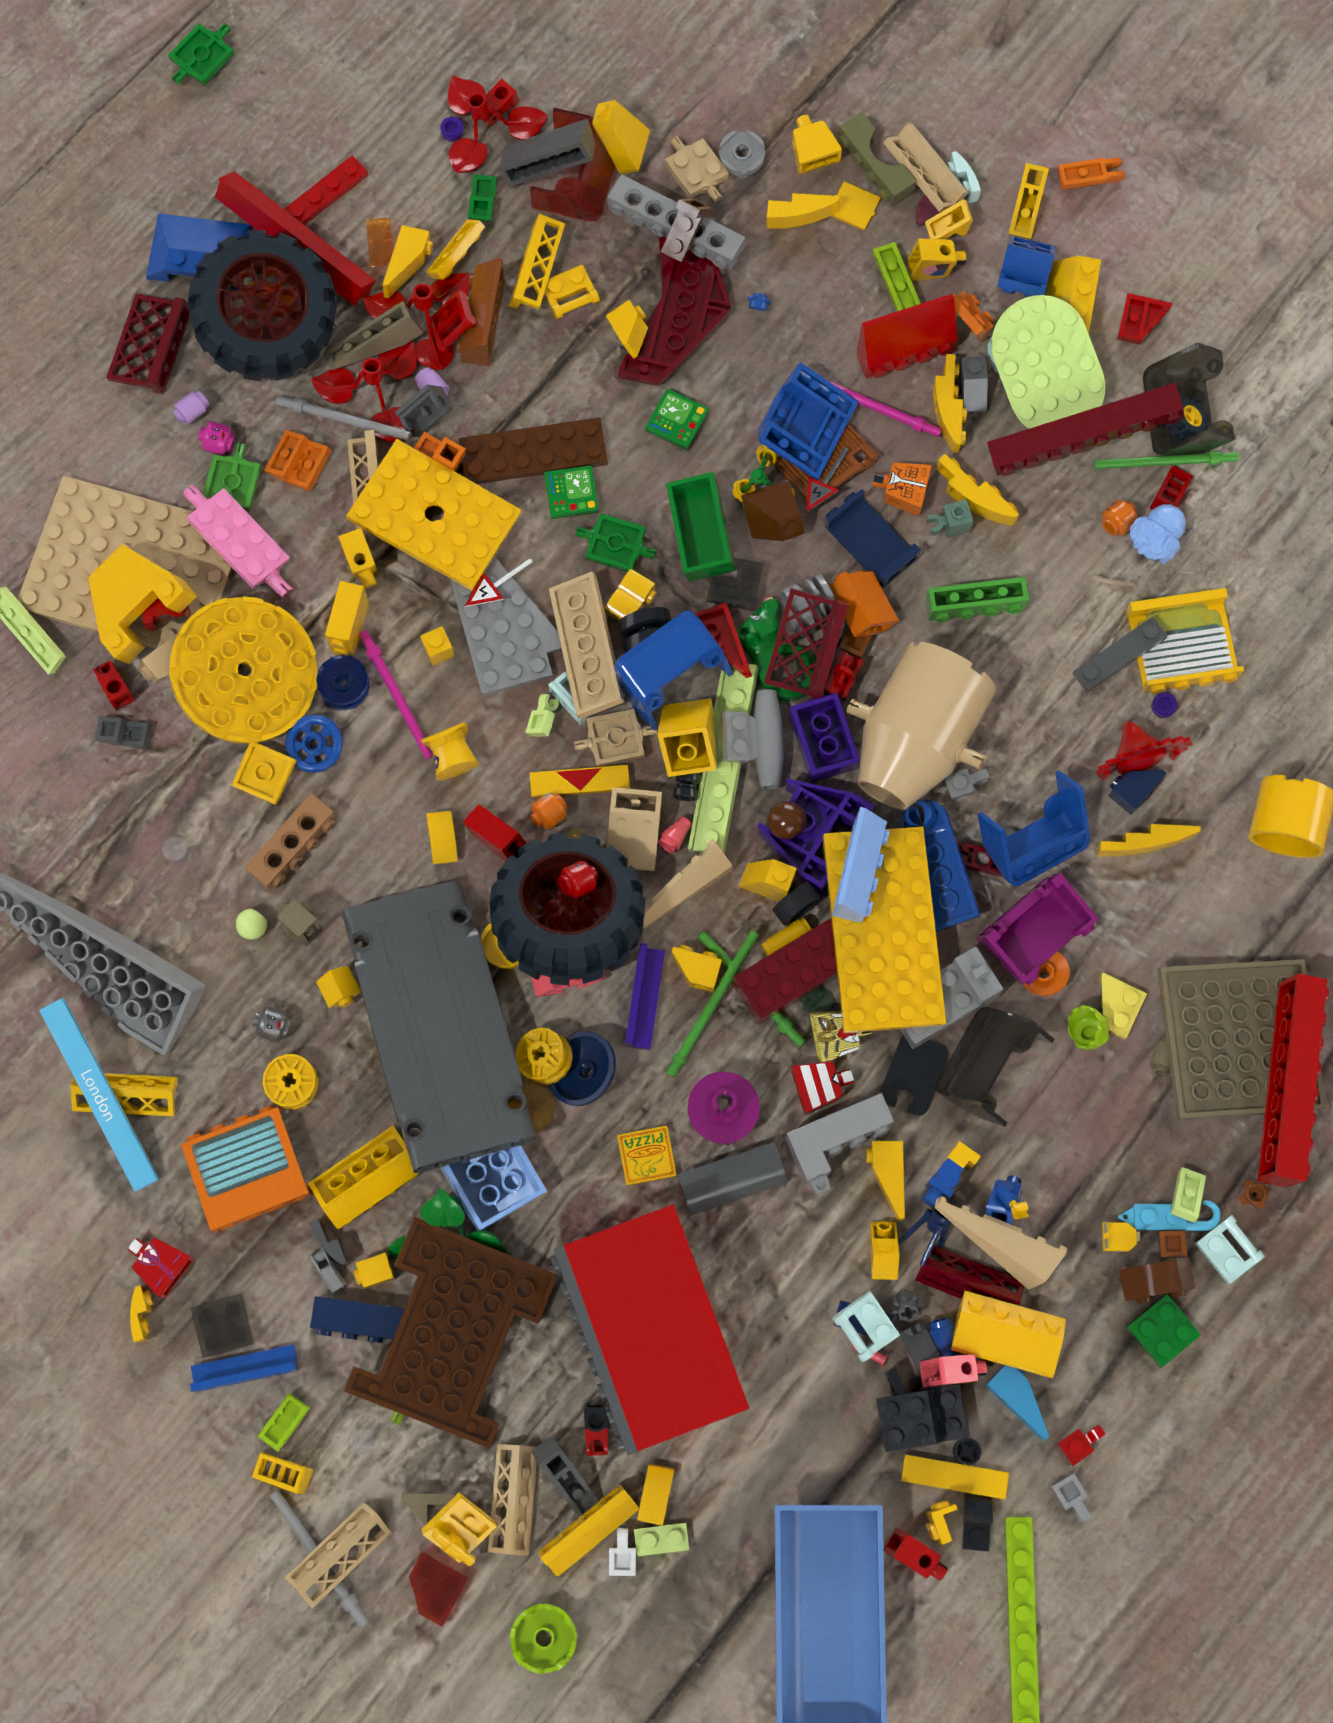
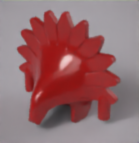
M1126 721L1121 726L1122 738L1115 758L1105 761L1106 764L1099 766V770L1096 773L1101 780H1106L1115 766H1117V771L1120 775H1126L1127 772L1148 771L1167 756V752H1169L1170 759L1176 760L1183 751L1188 750L1187 747L1193 744L1190 737L1183 738V736L1174 739L1169 737L1161 741L1147 734L1134 722Z

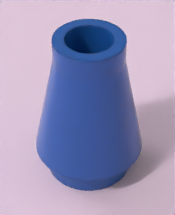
M950 1318L931 1321L929 1332L941 1357L955 1356L956 1351L951 1350L954 1323H951Z

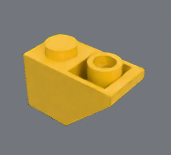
M679 945V948L673 947L672 958L688 985L714 993L722 959H718V955L704 951L703 954L693 952V948L685 945Z
M870 1222V1266L872 1279L898 1280L899 1246L896 1222Z

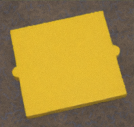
M844 181L838 194L834 195L839 196V212L831 215V217L865 231L871 217L875 216L874 211L881 197Z

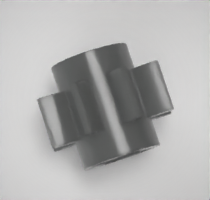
M901 1289L897 1295L892 1296V1314H898L899 1321L912 1322L918 1315H922L921 1307L924 1306L922 1297H916L914 1289L912 1291Z

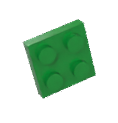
M1165 1294L1127 1326V1329L1159 1368L1164 1367L1201 1336L1168 1294Z

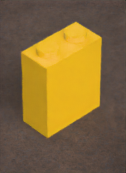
M344 581L339 582L325 637L330 650L333 651V654L340 657H347V655L355 656L360 638L359 633L362 631L369 605L365 588L362 585Z

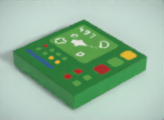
M666 388L645 427V431L688 451L709 413V408Z
M592 465L544 472L551 520L599 513Z

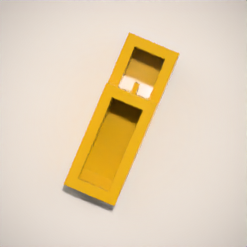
M792 193V202L768 200L767 229L799 227L828 218L839 212V196Z

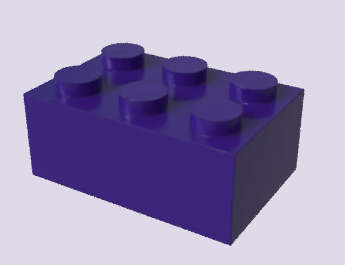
M837 693L790 706L789 718L811 783L858 769L860 760Z

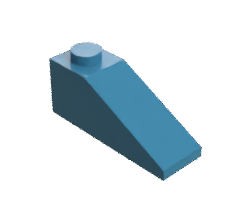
M1002 1365L985 1383V1386L1042 1441L1047 1440L1049 1434L1030 1383L1024 1376L1026 1371Z

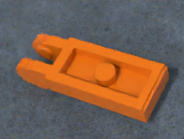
M1098 158L1058 165L1057 173L1061 190L1107 182L1114 183L1125 178L1123 171L1107 172V170L1121 166V158Z

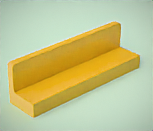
M619 1484L538 1551L541 1560L546 1566H549L557 1577L560 1576L639 1510V1507L623 1486Z

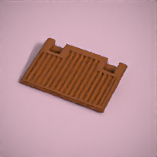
M847 423L817 481L823 483L845 447L848 448V452L827 484L834 488L843 484L856 473L859 474L874 464L879 455ZM863 451L866 458L858 462L854 456ZM779 456L774 466L807 501L808 478L812 477Z

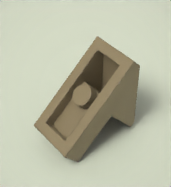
M401 1493V1499L424 1525L429 1522L430 1505H434V1510H441L456 1496V1494Z

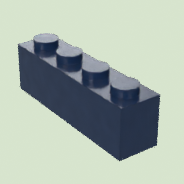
M315 1296L310 1328L316 1329V1335L331 1337L332 1332L342 1333V1338L357 1340L358 1335L368 1336V1342L383 1343V1339L392 1340L404 1308Z

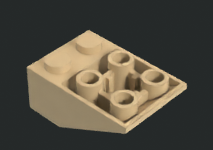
M612 787L607 847L611 845L628 859L627 867L632 866L635 870L655 871L662 792Z

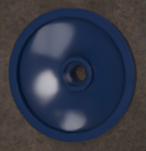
M581 1031L566 1037L572 1048L573 1059L571 1067L562 1079L549 1084L554 1096L567 1105L585 1106L598 1100L611 1085L615 1074L616 1058L611 1044L601 1035L591 1031Z

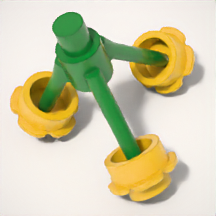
M764 445L762 447L759 446L756 451L760 466L752 471L751 479L738 480L733 484V496L740 502H743L741 495L755 491L754 484L758 486L772 485L767 480L764 468L765 466L777 463L779 455ZM791 488V491H792L793 496H794V495H795V491H794L793 488Z

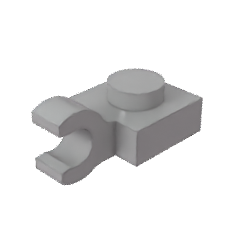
M966 768L951 773L944 779L952 801L974 794V786L989 782L988 779L990 777L987 769L969 775Z
M1074 1473L1051 1487L1063 1509L1067 1510L1072 1507L1080 1523L1092 1517L1082 1502L1088 1495Z

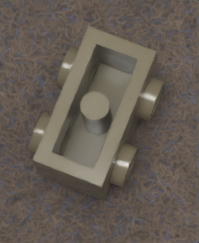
M293 899L291 903L286 902L278 911L279 916L277 919L281 923L279 928L292 942L297 939L307 947L323 929L316 918L317 915L314 913V910L304 901L299 904Z

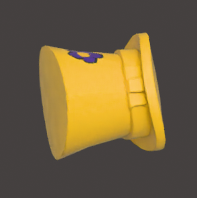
M466 722L421 739V743L424 746L430 747V750L433 752L436 780L438 781L457 777L480 765L465 741V736L468 732Z

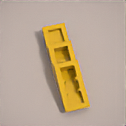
M1150 824L1146 833H1125L1121 838V842L1100 841L1097 846L1096 857L1128 856L1172 847L1195 838L1200 833L1201 826Z

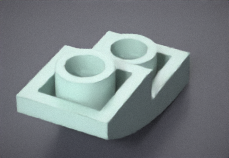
M956 151L951 152L950 161L947 162V166L967 189L969 203L978 202L981 189L973 170Z

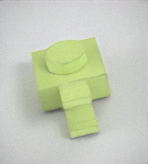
M540 695L537 710H532L526 734L531 737L549 736L555 713L552 711L558 708V699H550L548 703L550 695Z

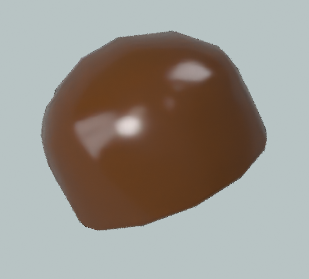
M787 801L773 806L767 818L769 830L781 839H793L798 834L803 833L808 821L804 809L794 802Z

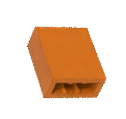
M873 571L842 572L829 585L835 600H842L848 603L845 620L854 637L883 634L899 622Z

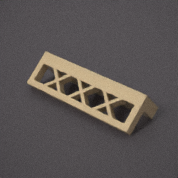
M912 123L907 124L898 136L886 138L883 142L900 164H904L917 181L916 184L939 212L961 201L967 195V189Z
M374 430L364 431L365 438L347 439L353 504L357 500L358 494L367 485L379 466L377 439ZM366 445V454L362 458L354 454L353 446ZM362 465L368 469L369 473L364 481L356 476V471Z
M497 1444L491 1518L495 1520L497 1527L489 1534L488 1552L529 1555L537 1460L531 1451L536 1447ZM506 1450H512L509 1465L505 1462ZM507 1478L509 1489L505 1492L503 1490V1481ZM505 1505L507 1509L506 1517L502 1519L500 1516L501 1508ZM501 1532L504 1535L503 1548L498 1547V1537Z
M363 1502L284 1578L299 1593L308 1606L313 1609L392 1532L378 1514ZM377 1524L381 1531L374 1538H368L369 1531ZM354 1545H360L358 1553L354 1557H348L349 1550ZM334 1564H340L339 1571L334 1576H328L329 1569ZM320 1583L319 1590L310 1598L306 1591L313 1584Z

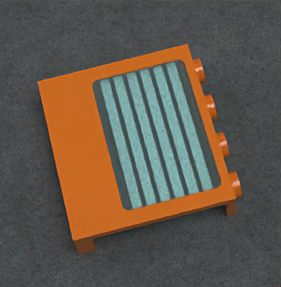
M273 1106L264 1107L259 1110L258 1115L238 1117L234 1120V1124L225 1126V1124L217 1125L210 1129V1133L201 1136V1133L191 1135L186 1138L187 1142L181 1144L210 1231L217 1233L312 1196L309 1186L304 1181L282 1119L283 1113L280 1108H274Z

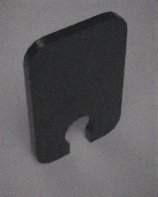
M903 1035L898 1043L880 1091L886 1104L895 1107L898 1100V1091L907 1088L914 1093V1101L909 1105L907 1113L915 1116L924 1115L929 1109L947 1061V1049L941 1044L928 1040L912 1050Z

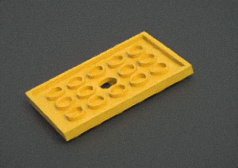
M396 439L346 515V519L473 591L482 574L520 517L522 510ZM430 506H438L443 510L444 516L441 520L429 521L425 517L426 509Z

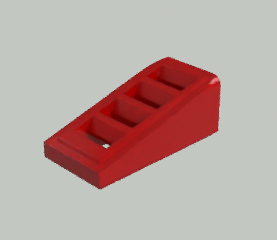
M1172 465L1150 509L1153 510L1163 504H1171L1178 507L1193 475ZM1171 477L1183 482L1184 485L1171 479Z

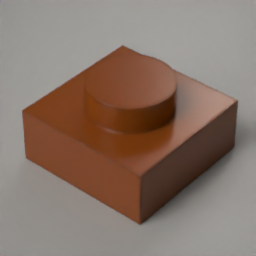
M848 628L839 651H845L853 657L862 659L872 636L854 637L850 628Z
M1185 1230L1157 1232L1159 1258L1187 1257Z

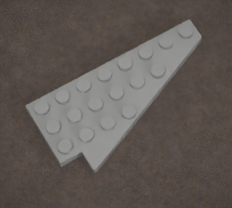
M444 513L432 516L433 521L441 520ZM495 556L484 572L493 584L508 574ZM512 577L496 588L504 600L468 607L464 606L473 591L450 579L482 697L553 678L547 655L562 651L558 631Z

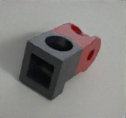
M585 1405L584 1421L587 1456L608 1455V1416L605 1405Z

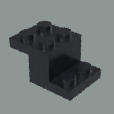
M961 1384L912 1391L876 1399L885 1452L936 1445L943 1441L970 1437Z

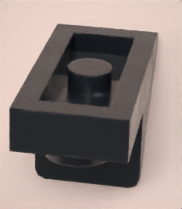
M965 1495L961 1549L989 1552L990 1528L993 1525L992 1497Z

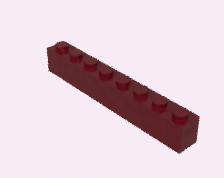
M1175 382L991 440L987 444L997 476L1001 474L1002 476H1008L1020 468H1034L1040 462L1046 460L1056 461L1062 458V455L1068 453L1078 454L1094 445L1096 447L1104 446L1110 440L1116 438H1129L1135 432L1142 430L1143 432H1148L1164 423H1177L1181 418L1185 417L1184 408Z

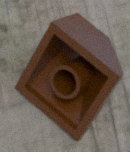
M787 480L741 495L752 538L785 541L805 533L800 511Z

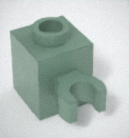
M967 499L943 505L940 516L932 514L926 520L927 523L935 522L938 525L931 528V535H937L944 529L947 538L970 532L974 522Z

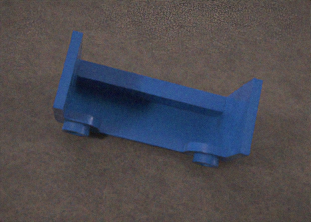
M692 611L680 613L622 655L615 663V672L633 709L654 731L658 729L652 712L659 708L664 700L661 688L700 661L706 668H713L717 665L729 677L733 675L722 648L699 617Z
M1060 770L1055 772L1058 792L1046 800L1044 804V817L1006 837L1004 828L983 812L978 813L983 846L1004 879L1012 886H1020L1084 851L1090 843V830L1083 787Z

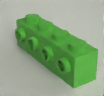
M1025 577L928 588L926 595L929 621L936 620L938 623L947 622L950 618L958 617L961 620H968L975 615L992 617L1001 612L1017 614L1025 610L1029 601Z

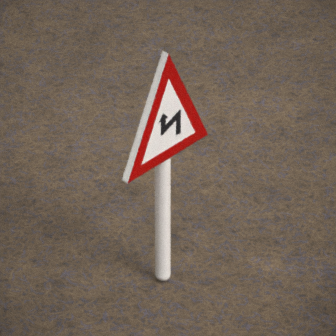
M532 559L526 560L494 584L483 573L464 607L504 600L496 588L531 564Z

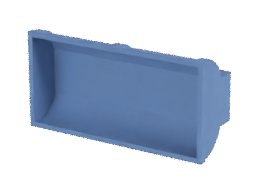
M775 1505L777 1723H887L883 1505Z

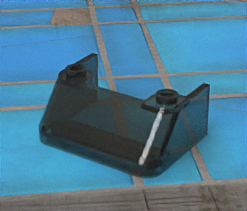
M983 1007L972 1018L937 1079L935 1089L941 1096L978 1118L1006 1127L1008 1122L994 1112L997 1101L992 1095L988 1094L1012 1052L1018 1054L1026 1052L1031 1048L1035 1039L1052 1044L1055 1039L1030 1018L991 1007Z

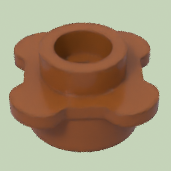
M1252 1180L1246 1181L1244 1183V1194L1240 1196L1241 1203L1253 1205L1258 1210L1265 1207L1264 1201L1269 1194L1268 1187L1255 1184ZM1255 1192V1193L1257 1194V1196H1256V1197H1253V1196H1252V1193Z

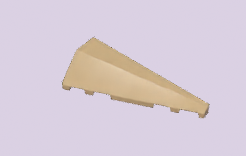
M713 839L707 843L708 847L701 854L695 855L691 859L692 862L681 872H678L652 899L653 903L645 909L643 929L732 872V864Z
M943 1196L936 1199L935 1209L1028 1290L1046 1282L1067 1253L1066 1247L1060 1245L1059 1248L1048 1245L1043 1237L1038 1236L1037 1239L1026 1236L1022 1233L1021 1228L987 1214L983 1217L970 1212V1207L962 1205L961 1208H958L946 1202V1198Z

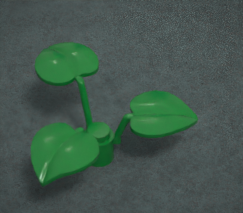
M442 1188L422 1206L420 1215L427 1224L432 1226L442 1225L443 1227L458 1226L461 1236L503 1253L507 1251L501 1240L488 1231H474L467 1237L462 1226L465 1214L460 1207L459 1199L450 1196ZM406 1235L397 1238L389 1245L387 1254L390 1257L397 1259Z

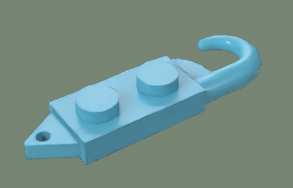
M1204 1200L1203 1205L1209 1206L1213 1211V1217L1209 1221H1196L1193 1223L1170 1214L1172 1204H1133V1208L1117 1216V1218L1124 1223H1129L1136 1231H1209L1218 1226L1221 1213L1215 1203Z

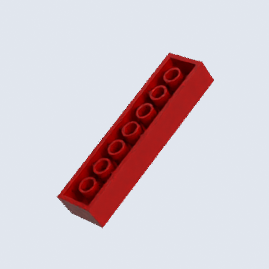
M1298 973L1280 982L1278 985L1257 1182L1287 1188L1306 1182L1310 1175L1311 1166L1308 1161L1309 1153H1311L1313 1148L1311 1132L1316 1122L1314 1103L1317 1101L1319 1094L1316 1084L1317 1077L1321 1072L1319 1055L1324 1045V1039L1321 1036L1322 1027H1324L1327 1017L1324 1007L1329 996L1327 979Z

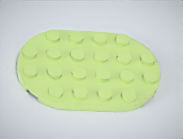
M1046 295L1030 296L1011 305L999 318L993 331L991 344L996 368L1018 420L1029 429L1102 406L1105 396L1104 374L1086 326L1079 313L1067 302Z

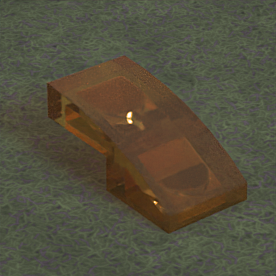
M390 217L366 219L370 266L389 265L393 254Z

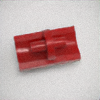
M841 651L826 682L824 691L829 694L837 693L839 698L846 701L864 660Z

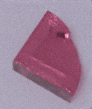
M926 195L920 199L915 211V221L918 228L925 225V221L939 214Z

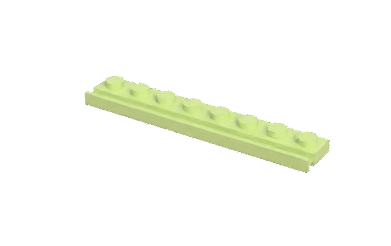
M730 664L733 675L729 677L721 670L714 706L717 770L702 772L688 845L690 852L698 851L702 853L708 847L707 843L713 839L725 854L741 763L723 761L721 713L724 711H735L751 714L759 670L757 665L748 664L752 677L745 678Z

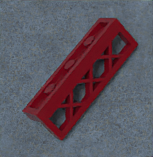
M934 1245L931 1254L941 1257L943 1262L933 1260L929 1256L923 1267L920 1266L915 1281L962 1299L964 1291H968L1018 1306L1024 1290V1285L1013 1276ZM955 1265H961L965 1267L967 1271H960L957 1269ZM980 1275H986L992 1281H985L980 1277ZM1008 1284L1016 1287L1017 1292L1006 1289L1004 1285Z

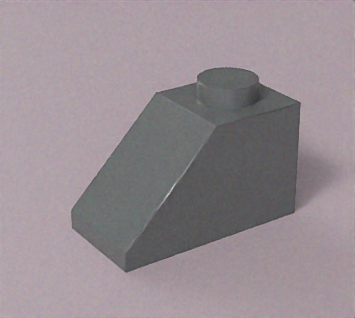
M985 356L963 357L959 365V382L963 408L967 409V413L987 412L988 377Z

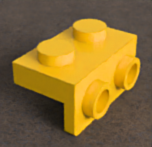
M944 1500L930 1505L932 1510L926 1512L929 1524H926L931 1540H936V1543L942 1545L952 1541L943 1515L958 1510L956 1504H949L948 1501Z

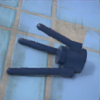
M935 1208L933 1211L927 1209L925 1214L898 1239V1245L902 1244L927 1221V1228L933 1235L920 1262L921 1267L925 1265L938 1237L937 1246L942 1248L951 1224Z

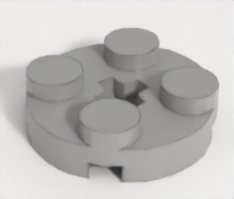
M738 130L732 131L720 143L719 160L730 174L744 179L748 175L756 173L762 167L765 160L764 142L752 131L745 130V132L739 133ZM738 150H740V151L746 150V151H747V152H746V156H745V157H740V156H738V152H737V151H738Z

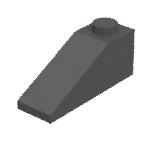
M553 1436L531 1451L538 1464L578 1517L600 1501Z

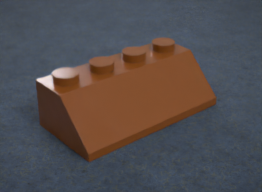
M501 258L476 265L474 274H470L469 288H471V294L467 296L471 314L476 318L477 323L463 333L462 339H458L457 353H460L461 362L490 366L505 284L503 260Z

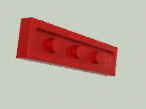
M352 155L285 207L284 210L306 225L366 178L368 172Z

